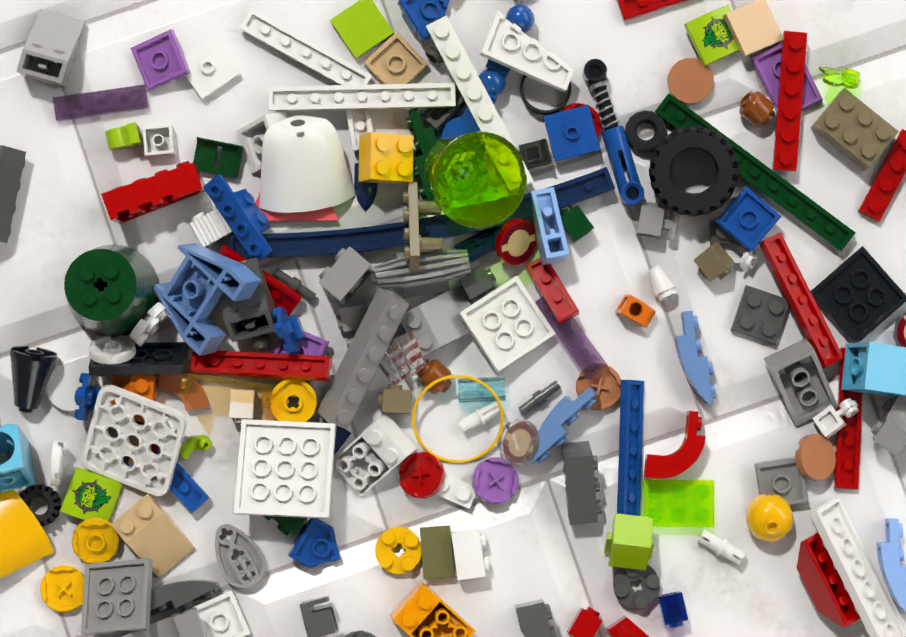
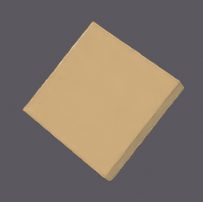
M766 0L755 1L723 16L742 57L782 41L783 35Z
M398 32L394 33L363 62L382 84H410L429 66Z

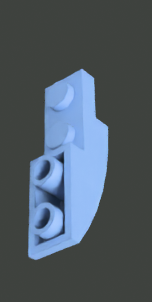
M885 518L886 542H876L879 566L891 597L899 609L906 613V565H900V561L904 559L903 547H900L899 537L903 536L902 523H899V519Z

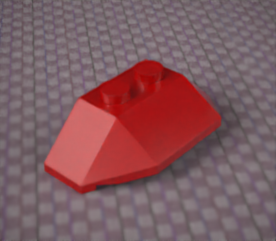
M817 532L801 541L797 570L817 611L842 628L860 619L848 592L844 588L838 571L833 566V561L827 549L823 546L819 533Z

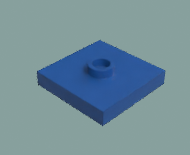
M589 105L543 116L555 162L600 151Z
M745 186L715 223L748 251L752 252L782 216Z

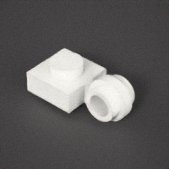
M848 398L840 403V410L836 411L834 406L830 405L812 419L823 435L829 438L846 425L841 418L842 416L850 418L859 411L857 408L858 404L855 400L852 401L851 398Z

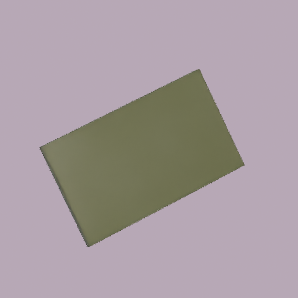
M450 525L421 527L420 539L424 579L454 577Z

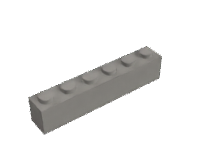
M378 287L317 411L328 423H334L336 426L348 429L409 306V303L398 294Z

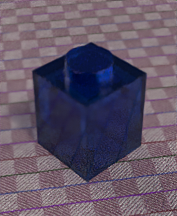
M676 591L658 595L657 599L663 624H669L670 628L682 626L683 621L688 620L682 592Z

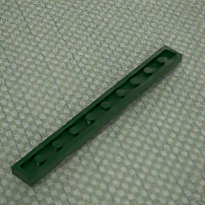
M670 93L667 94L655 110L656 114L660 115V117L676 129L700 126L712 129L723 136L736 153L739 164V176L838 250L842 251L856 232Z

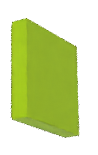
M359 0L330 20L355 59H358L394 34V31L373 0Z

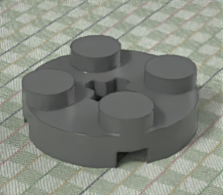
M647 565L646 571L619 568L613 578V590L617 600L624 606L631 609H644L651 605L658 597L660 579L655 570ZM637 579H640V585L643 586L642 589H637L633 592L630 582H636Z

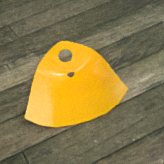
M15 490L0 493V579L54 553L50 540L42 526Z

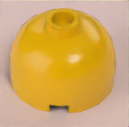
M759 495L747 506V527L753 536L761 541H779L786 537L792 528V509L787 500L780 495Z

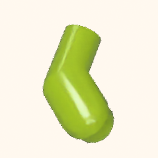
M206 435L190 436L181 447L179 455L187 460L194 450L206 451L210 449L212 444L210 438Z

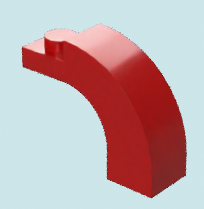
M687 411L684 440L675 452L669 455L645 454L644 478L663 479L674 477L689 469L696 462L703 450L706 436L697 435V431H701L702 417H698L699 412Z

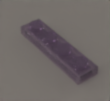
M145 84L53 97L57 122L149 109Z
M542 297L535 302L557 337L588 379L607 367V363L574 318L558 324Z

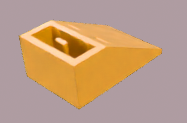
M422 580L390 614L391 619L411 637H471L476 632L473 627Z

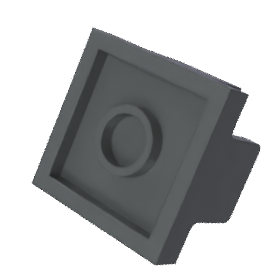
M329 596L303 601L300 604L307 637H321L335 633L338 626L333 607L314 610L313 605L329 602Z

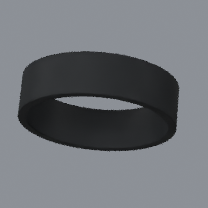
M523 75L520 84V95L524 104L531 111L537 114L549 115L560 111L567 104L571 94V81L568 85L567 98L560 106L551 110H541L535 108L526 100L523 92V83L527 76Z

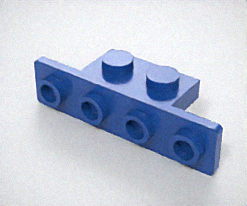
M221 174L205 184L204 190L250 258L258 257L259 261H261L270 254L272 248L261 233L266 232L271 226L266 215L255 204L253 196L246 189L233 192Z

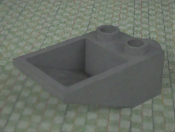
M256 257L239 262L246 265L261 279L251 298L233 301L223 293L219 300L231 341L236 342L252 337V347L256 351H264L270 344L266 333L274 332V323H277V318L274 319L272 313L276 306L259 259Z

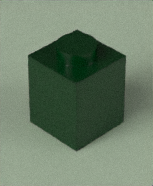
M570 205L560 212L563 228L573 243H576L594 229L578 205L574 208Z

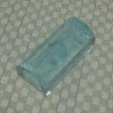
M505 376L476 377L491 387L500 401L506 400ZM458 378L459 403L496 401L491 392L483 385L469 379Z

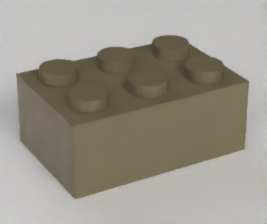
M843 88L811 126L814 131L864 171L871 167L899 132L846 88Z

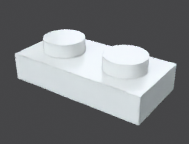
M369 109L346 110L353 152L359 151V135L373 132Z
M446 473L444 483L436 493V495L470 509L476 495L472 484Z

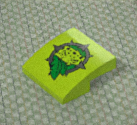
M729 5L718 8L684 24L703 66L719 61L739 51L723 17L726 13L731 12Z
M76 467L60 512L83 520L95 517L103 518L110 522L123 483Z

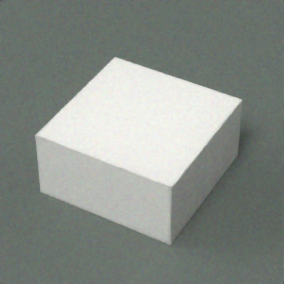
M172 124L142 127L146 157L176 155Z

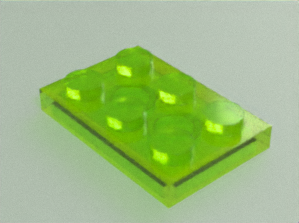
M643 480V517L653 518L652 527H714V480Z

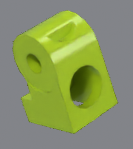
M136 122L105 131L110 151L143 145L139 125Z

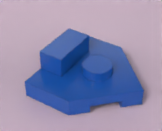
M400 0L397 4L402 10V18L412 34H417L420 41L424 42L431 38L426 26L446 15L449 0Z
M281 306L274 308L272 311L274 319L277 318V323H274V331L277 336H280L281 340L286 341L283 344L286 352L289 354L301 352L298 340L304 339L306 336L299 316L289 317L287 309Z
M82 373L80 375L79 383H82V387H78L74 395L76 405L79 406V409H75L76 420L88 421L89 409L94 410L98 393L101 390V387L92 386L94 375H89V373Z
M310 518L308 523L303 525L293 542L294 546L288 554L289 557L308 568L341 560L334 528L319 518Z

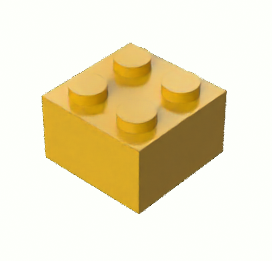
M378 132L359 135V182L395 185L413 182L414 136Z

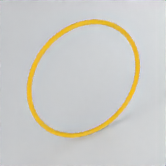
M448 375L433 381L419 394L412 410V428L419 444L426 452L436 456L439 460L449 463H467L483 457L496 445L504 427V411L497 394L483 381L467 375ZM464 378L475 381L487 388L498 403L501 423L497 437L489 448L475 457L463 460L443 458L430 451L417 433L415 414L418 403L429 388L443 380Z

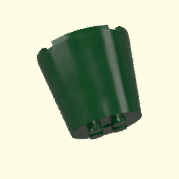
M111 244L91 249L79 255L71 263L65 276L64 289L71 313L80 325L99 336H110L113 338L120 335H130L138 322L148 315L147 312L159 302V297L154 290V285L159 284L154 267L141 253L127 246ZM102 280L108 284L107 287H104V291L98 288V284H101L100 281Z

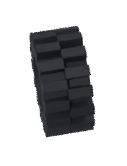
M43 484L33 485L20 493V497L30 510L31 501L35 497L41 496L46 499L48 503L46 512L42 515L33 513L41 526L53 523L60 515L59 511L62 507L60 506L61 498L58 497L57 491H54L52 487Z

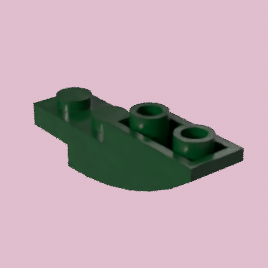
M415 108L408 110L409 117L406 118L409 131L414 130L417 138L413 140L416 152L422 153V155L414 157L413 173L415 178L420 177L422 186L418 188L422 200L434 201L439 180L437 139L433 127L424 130L418 109Z

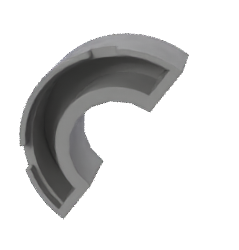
M906 395L894 396L893 399L889 398L882 408L885 411L883 416L871 429V433L874 434L873 441L896 456L906 443Z
M192 608L190 611L188 609L150 623V630L127 632L118 637H204L207 634L197 608Z

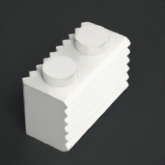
M215 205L211 207L213 211L207 214L201 212L191 218L192 222L188 224L199 245L205 248H209L229 237V234H234Z

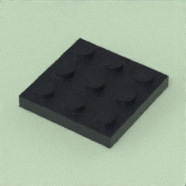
M863 246L811 290L814 299L853 343H858L906 302L905 293Z

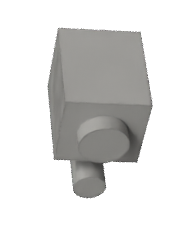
M646 202V205H641L635 235L659 238L661 230L665 229L668 230L666 239L676 240L680 214L671 211L670 219H663L665 209L660 208L658 203Z
M367 303L339 309L340 315H336L338 328H343L344 333L354 332L355 336L368 310ZM353 338L346 339L347 348H349Z

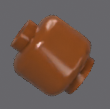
M759 91L747 93L739 102L740 115L753 126L766 125L773 118L774 104Z
M438 360L425 361L424 365L426 367L423 369L419 368L417 371V376L422 381L423 388L441 377L452 375L450 369ZM450 379L443 380L433 385L427 391L431 394H438L441 391L445 393L450 388L452 381Z

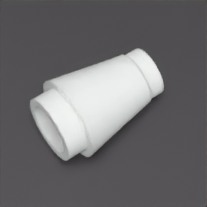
M656 266L648 271L655 298H658L660 302L666 301L677 294L675 291L676 286L661 266Z

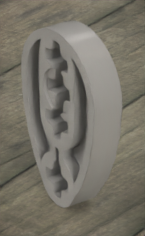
M231 524L221 525L216 531L215 550L219 568L228 583L238 588L254 586L263 578L266 572L267 564L263 552L254 540L241 529ZM222 529L232 530L233 534L230 535L232 544L227 539L221 538L223 534ZM234 549L238 551L243 550V561L250 562L248 570L250 572L254 571L256 574L253 577V582L249 579L244 580L245 570H239L240 561L238 559L233 560L232 558L235 554Z

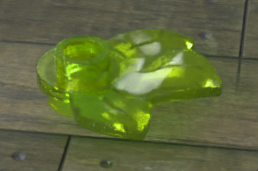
M819 66V70L826 74L822 81L830 86L837 87L843 85L848 89H856L860 85L861 74L854 69L843 68L841 72L835 68Z

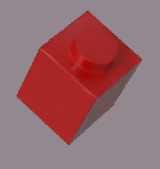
M589 606L586 610L581 607L567 632L574 637H594L603 621L599 618L600 613Z

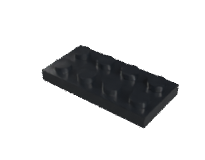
M185 342L144 343L141 347L135 343L136 354L126 362L108 365L100 364L90 359L88 366L89 375L97 376L115 374L130 376L132 374H144L147 376L155 374L177 375L185 371L189 349L188 344Z

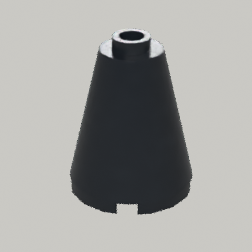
M14 346L11 348L10 358L14 405L19 407V411L30 413L33 412V409L39 407L57 362L58 355L56 352L39 347L33 350L29 349V346Z

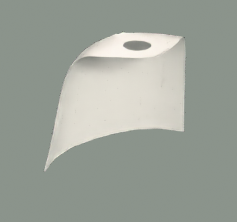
M297 115L282 120L268 128L262 145L259 208L279 213L307 212L333 207L355 196V189L338 134L328 120ZM295 120H302L305 122V124L302 126L290 125V123ZM304 132V136L297 137L296 133Z

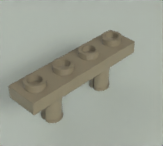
M408 182L407 192H403V206H407V210H403V224H408V228H404V242H408V247H404V261H409V270L419 271L421 252L442 253L443 250L442 237L429 238L419 235L420 215L441 216V201H420L418 199L417 182Z

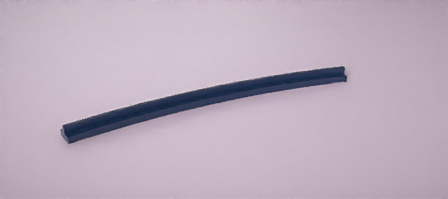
M607 167L551 186L554 187L559 209L615 189ZM531 193L441 216L419 219V235L421 237H442L446 239L503 226L512 219L520 218L525 220L534 216ZM397 222L329 231L262 234L272 248V252L265 258L338 254L342 248L347 250L349 246L356 252L407 246L408 242H404V228H408V224ZM229 234V248L244 258H250L235 234Z

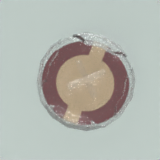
M518 418L504 425L497 444L501 452L499 453L500 457L506 463L522 466L534 458L540 441L536 426L530 421Z

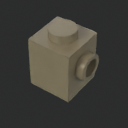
M717 241L694 259V262L699 266L700 273L705 278H709L711 282L717 277L721 280L731 272L729 267L734 263Z
M389 384L388 389H383V394H378V407L382 408V413L411 414L412 390H402V385Z

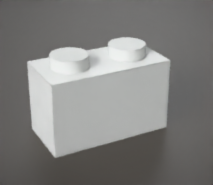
M479 529L451 532L457 579L486 577L485 571H490L488 557H483L482 548L486 547L485 534H480Z

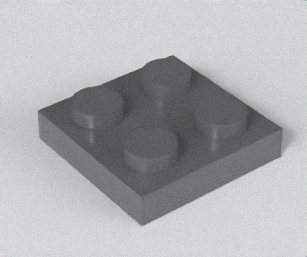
M745 285L730 330L775 345L789 303L786 298Z

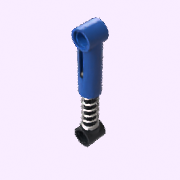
M591 59L584 66L583 79L588 87H590L591 92L594 93L593 99L597 102L595 107L599 109L600 122L604 125L601 135L619 190L620 200L626 206H636L643 199L644 189L639 180L624 127L618 126L617 122L619 120H616L615 117L617 112H614V104H611L610 99L612 97H609L608 94L610 89H607V67L602 60ZM591 67H597L601 71V75L599 77H592L588 70ZM621 161L624 163L629 182L626 181ZM627 189H635L638 197L635 200L627 198Z

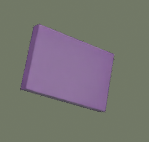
M782 43L750 58L770 101L774 104L776 112ZM806 64L801 111L823 101Z

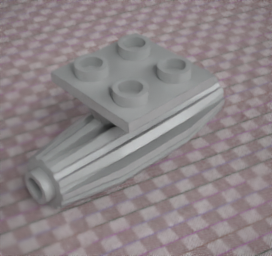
M442 250V253L421 252L419 271L409 270V261H404V251L397 252V258L375 265L374 271H370L372 285H377V287L383 289H402L404 299L449 291V280L471 273L467 250Z

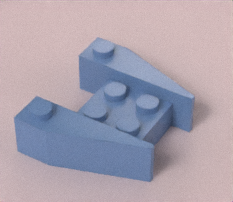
M199 244L179 245L177 248L186 257L171 281L155 284L154 290L166 308L183 341L199 356L215 353L227 334L208 316L223 293L233 301L250 299L260 284L261 279L246 265Z

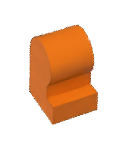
M629 294L624 295L615 311L645 328L648 327L656 313L647 304Z

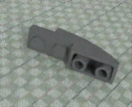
M185 580L154 588L151 590V610L156 608L157 612H160L170 607L169 601H172L175 609L181 606L184 610L196 604L195 598L202 595L206 599L217 593L215 588L219 587L220 584L218 581Z

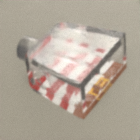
M412 331L392 340L379 364V367L393 385L405 381L411 392L423 386L417 373L426 367V362Z

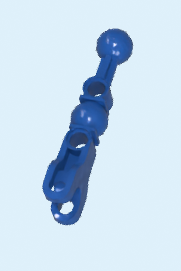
M521 4L511 7L505 17L512 24L515 23L524 33L531 30L535 21L532 10ZM488 59L485 70L478 76L492 103L495 104L497 96L505 89V78H507L510 68ZM467 106L462 116L447 122L439 140V148L448 149L455 138L466 136L472 140L474 145L471 161L472 163L479 164L488 148V144Z

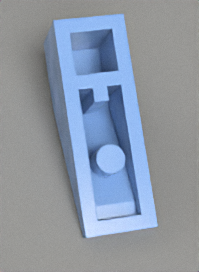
M554 187L531 191L536 239L542 265L563 262L569 256V250Z

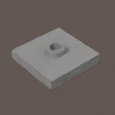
M795 456L754 463L759 495H780L787 500L790 506L809 503L805 477L800 473L796 465Z

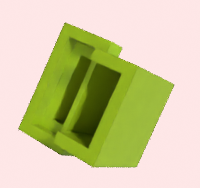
M615 513L612 532L607 531L604 545V553L609 554L608 566L646 571L648 560L651 559L654 547V537H652L653 518Z

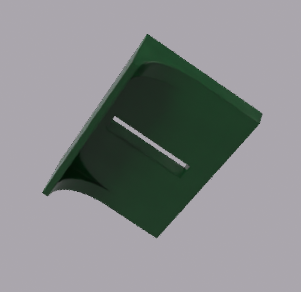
M197 137L193 163L197 165L198 170L201 172L221 174L222 176L238 179L244 147ZM218 147H222L218 168H214Z

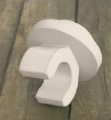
M738 246L737 250L743 253V256L740 259L732 257V260L742 270L748 271L756 265V251L750 252L744 247Z

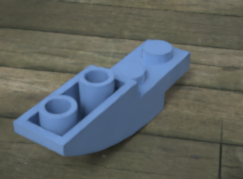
M684 311L681 313L683 335L674 337L678 358L693 390L705 404L713 403L712 399L716 398L715 385L710 384V375H713L712 361H708L707 356L698 357L697 353H701L700 339H696L695 330L698 329L697 316H693V311Z
M592 387L585 390L574 401L569 396H565L556 404L537 433L538 446L535 454L529 460L531 463H536L537 461L539 464L550 456L548 453L550 449L554 446L559 448L568 440L566 435L570 432L564 425L566 423L568 426L579 418L577 413L583 408L588 410L597 402L595 397L599 394Z

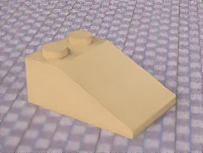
M151 494L144 496L111 524L140 559L149 558L153 560L152 571L158 578L195 549V546Z

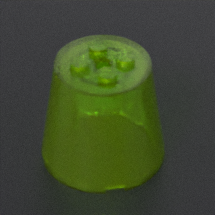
M478 131L445 137L431 148L425 160L424 176L428 188L445 215L460 225L470 228H484L496 223L499 224L514 213L524 197L527 175L525 174L523 158L511 142L497 134ZM460 168L465 170L463 175L459 173Z

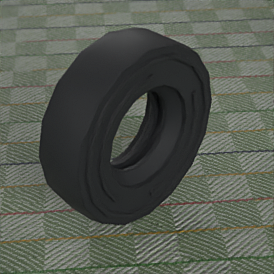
M643 110L636 112L625 125V134L629 145L639 152L654 151L658 144L666 137L667 129L665 122L660 115L653 111ZM641 123H649L654 127L655 132L651 139L642 140L638 137L637 127Z

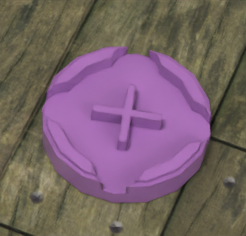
M491 457L481 461L475 467L472 474V487L475 494L482 501L489 504H501L509 500L516 493L518 474L509 461L500 457Z

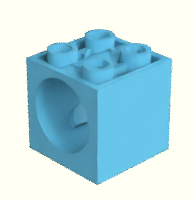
M875 342L846 343L841 390L879 396L906 395V347Z
M18 424L3 425L0 428V453L6 450H14L7 462L0 465V493L35 485L28 439Z

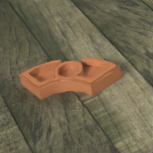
M184 372L177 375L158 374L160 390L170 391L178 395L183 401L186 411L210 408L204 389L188 373Z

